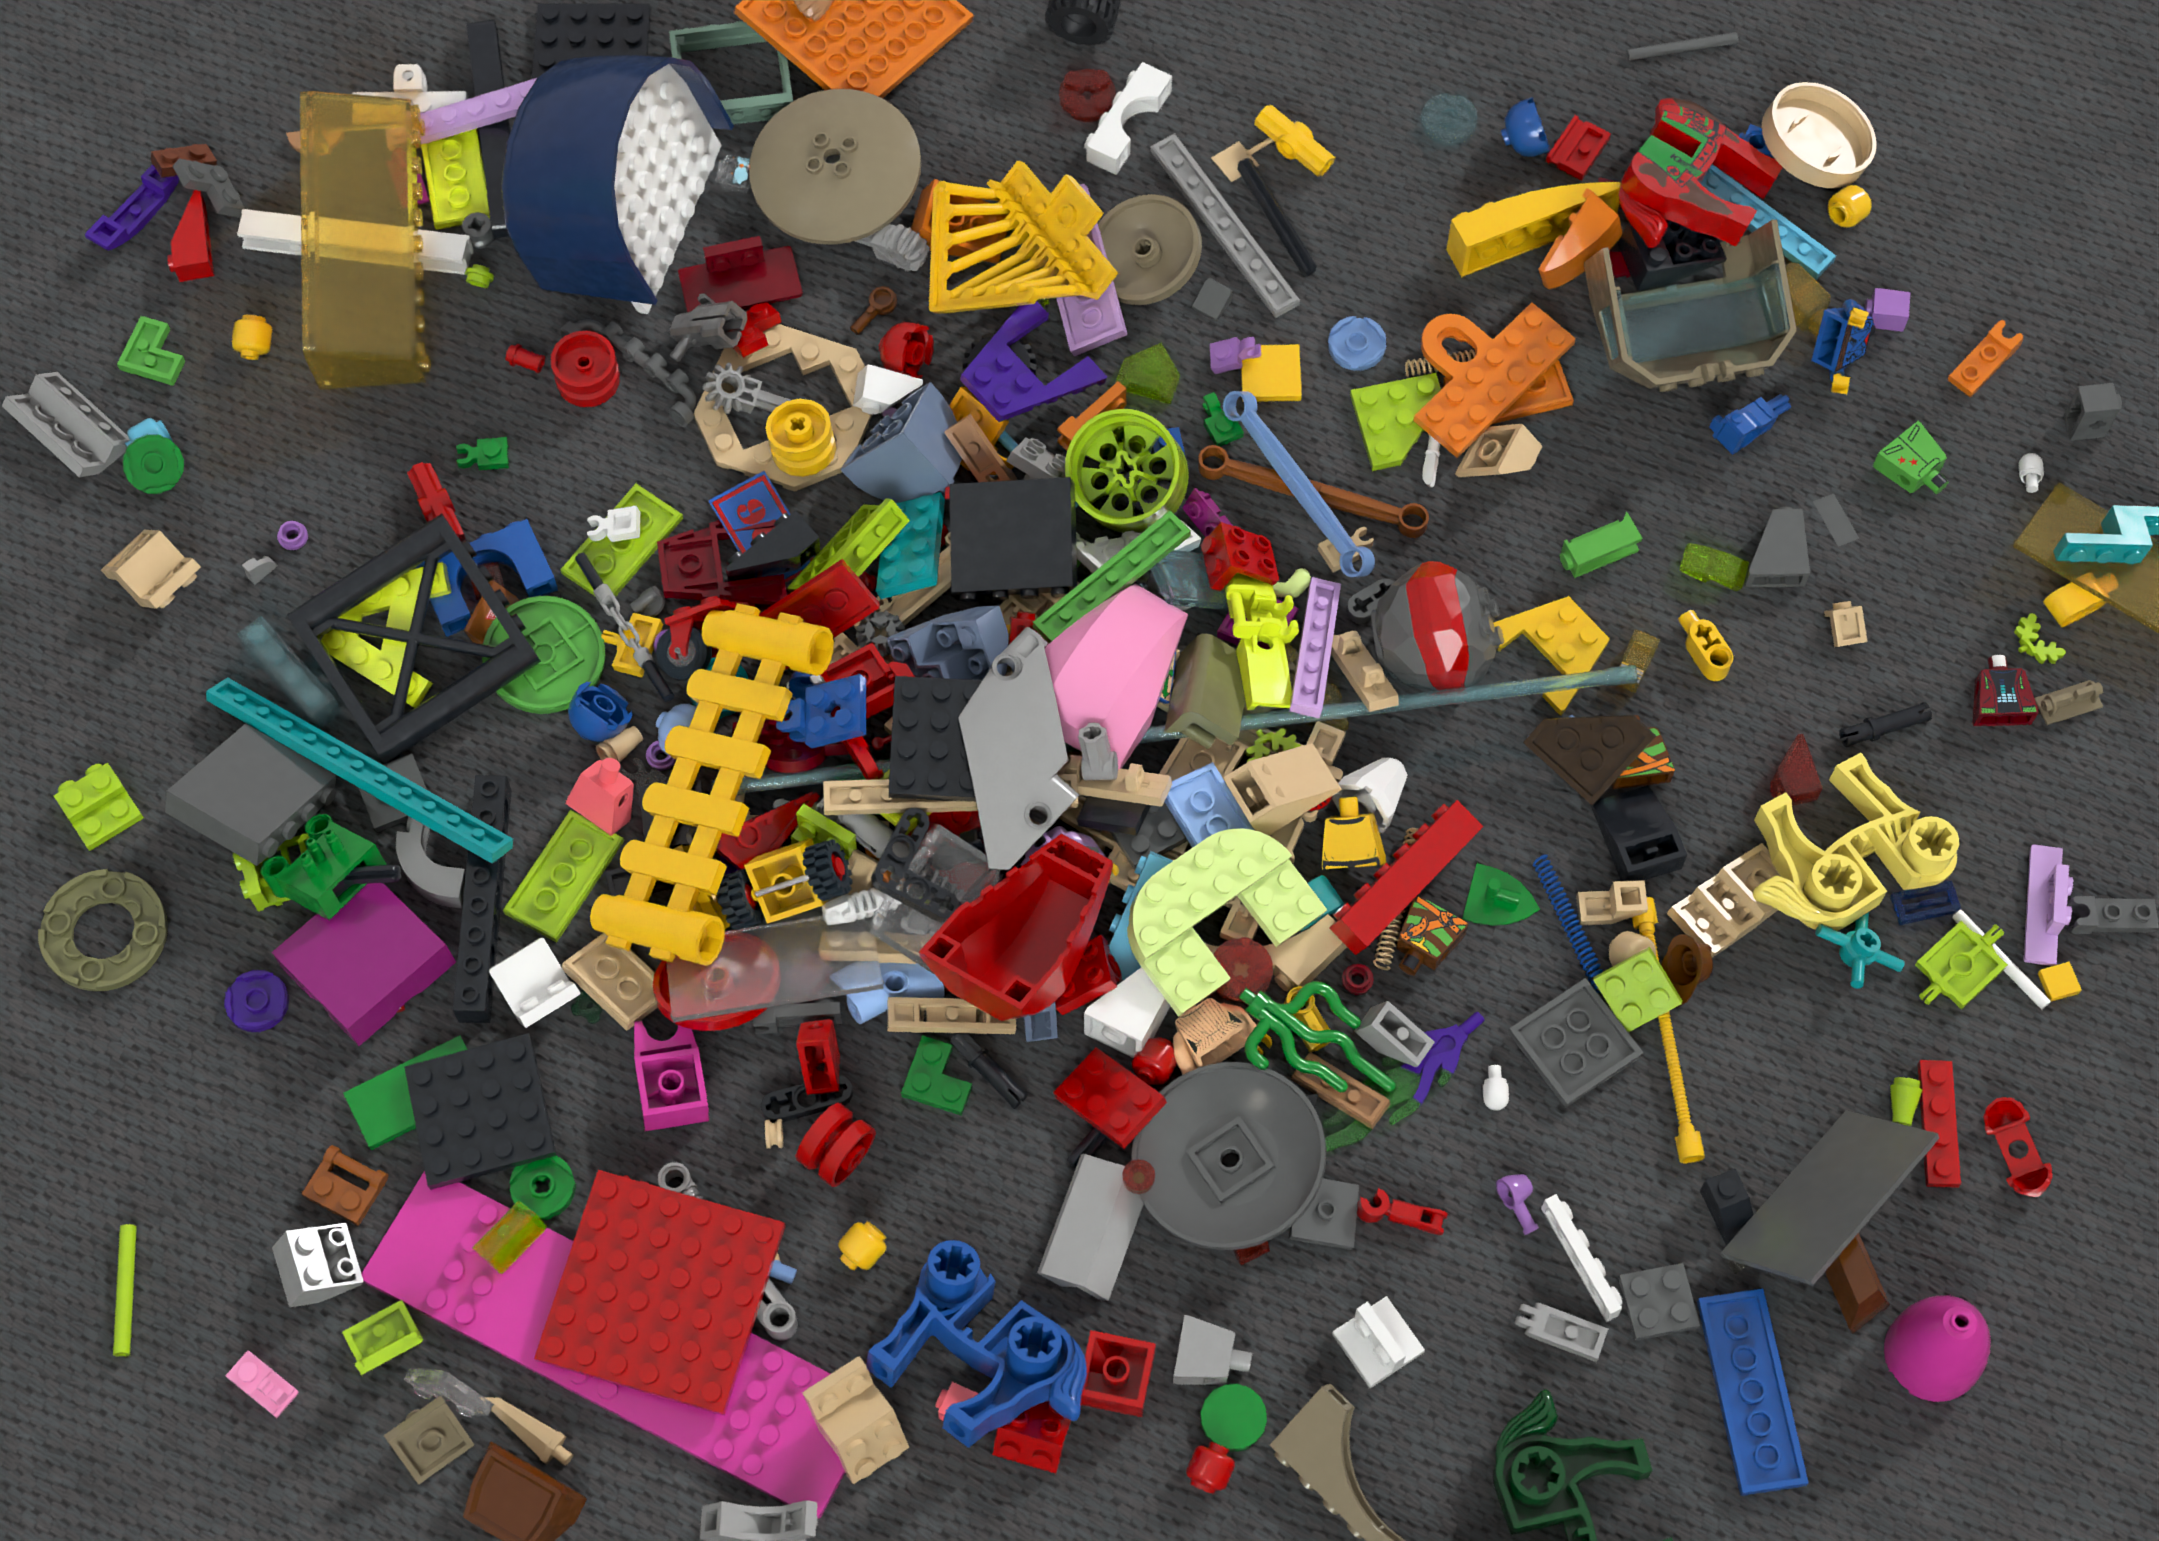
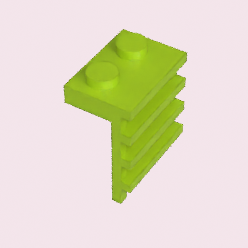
M302 834L290 840H285L278 847L277 851L281 850L282 857L288 861L289 865L292 863L288 847L299 844L301 854H303L307 850L306 841L309 839L308 834ZM233 853L236 868L238 871H243L245 879L240 881L244 898H250L258 912L263 911L266 907L283 905L282 902L291 900L287 897H276L263 878L260 869L263 863L269 859L268 857L256 866Z
M403 1300L342 1332L357 1360L355 1366L361 1375L423 1342V1338Z

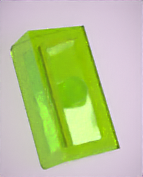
M518 1201L472 1248L497 1272L502 1274L547 1227L536 1213Z

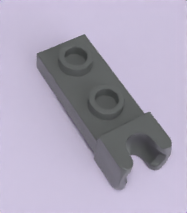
M2075 896L2067 902V906H2071L2072 912L2081 916V918L2075 921L2074 925L2069 927L2068 931L2071 934H2091L2092 932L2142 933L2156 932L2159 929L2155 899Z
M819 999L815 1003L803 1004L801 1001L791 1000L784 1002L783 1005H776L774 1000L763 1013L752 1019V1024L755 1026V1034L778 1033V1027L800 1026L804 1022L827 1019L833 1020L834 1024H842V1010L840 1002H834L832 999Z

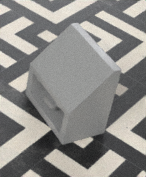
M346 1223L286 1231L272 1247L289 1307L319 1303L364 1283Z

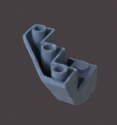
M983 606L940 616L888 637L887 641L894 662L907 664L915 677L983 680L989 672L994 659L1008 646L1009 633L1000 606ZM1007 664L997 665V671L1000 675L1005 676Z

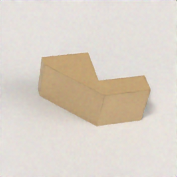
M1615 881L1612 883L1609 891L1578 892L1576 896L1580 920L1579 925L1614 924L1648 911L1645 881Z

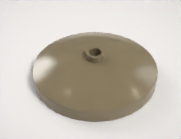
M1162 195L1133 197L1115 206L1098 223L1107 260L1118 272L1113 282L1119 302L1130 305H1147L1166 299L1181 289L1197 268L1202 251L1200 229L1188 209L1172 198Z

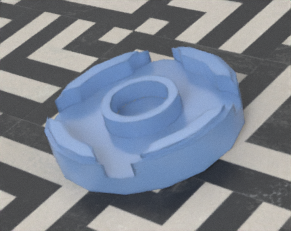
M1349 316L1338 321L1332 327L1328 339L1329 353L1333 360L1343 368L1353 371L1367 370L1376 366L1383 358L1386 350V335L1381 326L1372 319Z

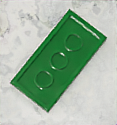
M457 1036L343 1093L370 1150L416 1128L404 1066L467 1050L461 1036Z

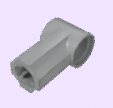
M1088 723L1087 726L1079 729L1078 734L1082 751V777L1084 780H1116L1118 776V758L1115 751L1111 752L1106 728L1101 727L1099 723Z

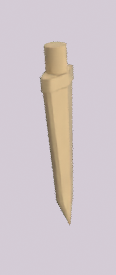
M478 1397L543 1463L548 1464L554 1457L566 1466L573 1458V1454L562 1447L566 1436L561 1432H557L501 1398Z

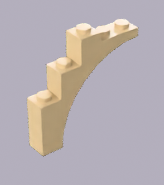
M1328 914L1309 929L1287 939L1278 947H1275L1274 944L1259 947L1232 948L1205 943L1231 979L1226 983V986L1235 995L1241 994L1245 988L1255 993L1273 975L1276 976L1274 978L1276 983L1284 991H1289L1298 986L1303 987L1318 976L1347 948L1329 929L1335 920Z

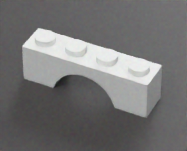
M1143 62L1137 71L1133 70L1128 76L1123 92L1119 91L1114 97L1109 113L1105 112L1100 118L1099 128L1095 134L1090 133L1084 145L1086 161L1117 175L1130 155V138L1122 128L1124 123L1133 115L1141 112H1158L1172 91V76Z

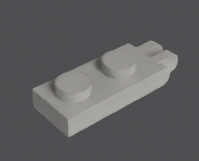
M1535 1303L1534 1307L1525 1304L1520 1305L1519 1312L1529 1316L1530 1320L1517 1316L1515 1324L1526 1329L1525 1335L1597 1362L1608 1328L1541 1303Z

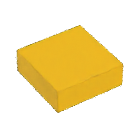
M2070 962L2041 969L2038 972L2045 993L2051 1002L2077 995L2082 991Z

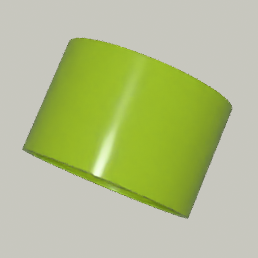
M1114 409L1094 416L1076 432L1070 442L1065 458V476L1070 477L1075 483V501L1098 523L1117 532H1144L1168 511L1174 514L1180 507L1187 491L1189 479L1188 465L1181 447L1164 425L1154 417L1141 411ZM1124 427L1125 444H1118L1113 429ZM1161 437L1167 445L1152 455V447ZM1138 439L1145 440L1146 447L1142 452H1132L1131 447L1134 441ZM1108 447H1115L1117 449L1116 457L1110 461L1103 460L1104 450ZM1085 456L1100 462V468L1083 467ZM1125 461L1131 469H1134L1129 473L1130 483L1123 474H1120V472L1124 471ZM1156 461H1166V469L1163 473L1154 474L1152 472V466ZM1140 465H1141L1142 468H1143V472L1140 471V468H1139ZM1099 476H1107L1108 485L1102 490L1095 489V480ZM1171 480L1168 490L1157 485V482ZM1149 489H1156L1158 491V498L1153 503L1144 502V494ZM1109 495L1110 497L1100 510L1092 505L1093 502L1102 496ZM1122 496L1128 497V507L1123 511H1117L1115 509L1116 500ZM1140 502L1144 514L1135 516V503Z

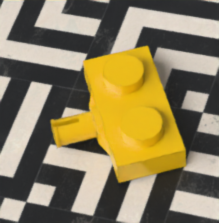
M632 613L629 622L639 634V644L641 647H647L652 655L654 639L661 632L663 623L661 619ZM630 629L627 631L623 630L628 640L630 638L635 639ZM604 630L601 635L604 643L617 646V653L612 663L614 671L643 677L645 671L635 661L633 657L634 649L628 647L618 633Z

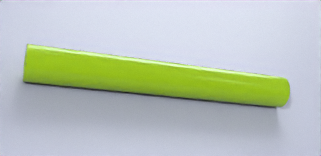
M129 1224L121 1225L119 1233L113 1355L118 1357L129 1356L131 1346L137 1226Z

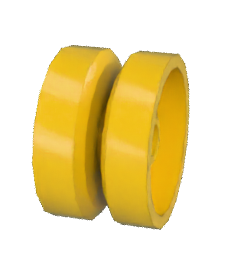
M795 399L779 405L769 415L765 427L773 461L781 471L792 476L804 477L817 474L827 468L834 459L836 443L829 413L822 405L812 400Z

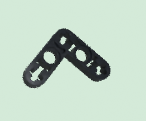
M910 808L904 812L896 824L872 872V883L880 892L940 923L946 922L959 907L957 897L950 891L908 869L929 827V817L926 812L919 808ZM914 817L918 820V826L909 837L905 833L910 826L909 821ZM897 842L905 844L908 848V856L902 858L896 856L892 849L893 844ZM886 870L891 872L890 878L893 879L888 883L883 881L884 875L881 874ZM905 878L906 881L901 886L900 891L897 890L896 887L900 884V880ZM908 885H919L923 890V897L921 899L911 898L907 892ZM930 893H933L932 901L928 906L924 903L929 898ZM943 900L948 903L946 908L949 909L944 913L939 911V904Z

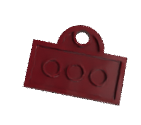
M765 720L757 741L758 744L765 745L771 750L766 767L782 773L804 772L819 766L825 760V756L849 754L841 741L812 749L805 744V741L795 742L789 738L790 732H781L776 728L775 720ZM733 722L732 736L738 722Z

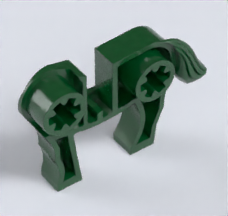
M1543 1389L1529 1406L1507 1423L1497 1442L1493 1484L1511 1535L1563 1524L1568 1541H1597L1589 1510L1577 1485L1591 1477L1603 1474L1623 1475L1636 1480L1648 1478L1652 1473V1467L1644 1440L1642 1438L1611 1441L1594 1437L1561 1439L1544 1435L1556 1425L1558 1416L1550 1391ZM1671 1537V1538H1668V1539L1663 1540V1541H1673V1540H1672V1537Z

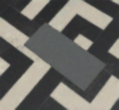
M1834 494L1813 501L1838 547L1859 539Z

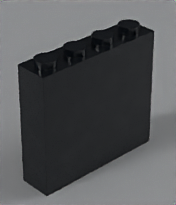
M1070 477L950 484L951 592L957 598H960V601L975 602L982 596H990L991 600H1007L1009 595L1020 594L1021 598L1034 599L1039 597V593H1051L1052 597H1064L1077 586L1075 483Z

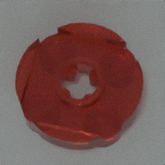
M1081 69L1070 71L1064 76V81L1059 89L1061 108L1065 113L1067 111L1068 114L1072 115L1073 119L1081 122L1100 120L1105 112L1108 113L1112 108V103L1116 96L1114 83L1110 80L1109 74L1104 70ZM1085 91H1090L1095 95H1091V99L1086 100L1085 97L1080 94L1084 93Z
M1241 937L1229 940L1216 949L1213 954L1231 978L1226 984L1216 990L1220 996L1230 1001H1242L1238 997L1245 988H1248L1254 994H1257L1260 990L1264 993L1268 990L1273 976V965L1268 951L1261 944L1248 937ZM1235 964H1247L1249 966L1247 969L1248 976L1245 978L1242 975L1234 976Z

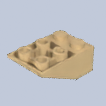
M1313 743L1249 761L1223 777L1254 830L1268 836L1342 790Z

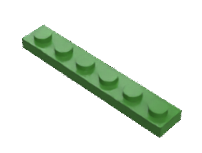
M1168 511L1033 621V628L1048 643L1052 642L1085 614L1133 584L1191 536V530L1171 511Z

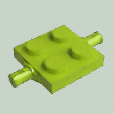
M1960 921L1916 962L1915 966L1929 978L1931 983L1928 988L1919 994L1920 999H1925L1924 1003L1929 1005L1931 1001L1942 993L1948 996L1962 1010L2008 966L1996 954L1992 946L2004 935L2003 930L2000 929L1994 934L1999 926L1993 925L1988 932L1981 936Z

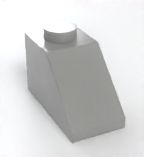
M1389 1001L1371 1007L1362 1019L1360 1027L1354 1031L1377 1052L1414 1067L1419 1066L1434 1044L1430 1037Z

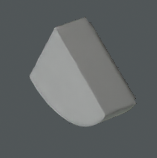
M263 556V559L260 560L252 558L242 565L248 579L254 585L278 566L268 556Z

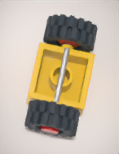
M809 838L756 856L744 865L745 869L723 876L717 895L720 896L718 903L723 907L721 912L723 915L726 914V921L728 924L731 923L733 929L740 930L763 922L762 920H766L767 924L823 906L830 899L848 894L851 891L852 887L850 885L853 884V880L849 877L852 875L851 870L847 866L850 865L848 859L845 860L844 850L840 851V845L833 839L814 844L813 839Z

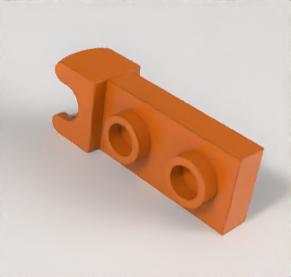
M2000 320L1988 332V335L1948 377L1949 382L1970 398L2018 350L2023 342V335L2021 333H2017L2010 339L2002 335V329L2006 325L2004 320Z
M1118 381L1077 418L1070 416L1058 427L1057 431L1062 435L1058 438L1057 442L1067 451L1076 432L1088 420L1109 410L1124 409L1126 406L1127 388Z

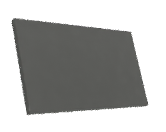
M1846 1110L1720 1253L1722 1258L1814 1285L1939 1140L1938 1133Z

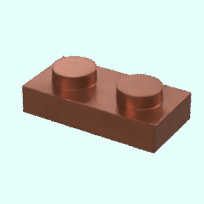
M194 144L186 147L151 151V162L161 178L177 176L173 165L179 158L217 166V160L207 144Z

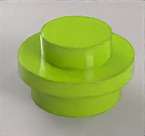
M473 264L472 268H466L465 275H467L466 282L483 288L489 287V283L493 282L494 275L489 273V268L478 264Z

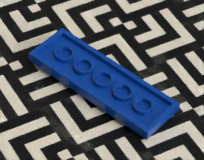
M1756 1289L1698 1298V1310L1740 1496L1807 1486L1809 1482L1764 1290Z

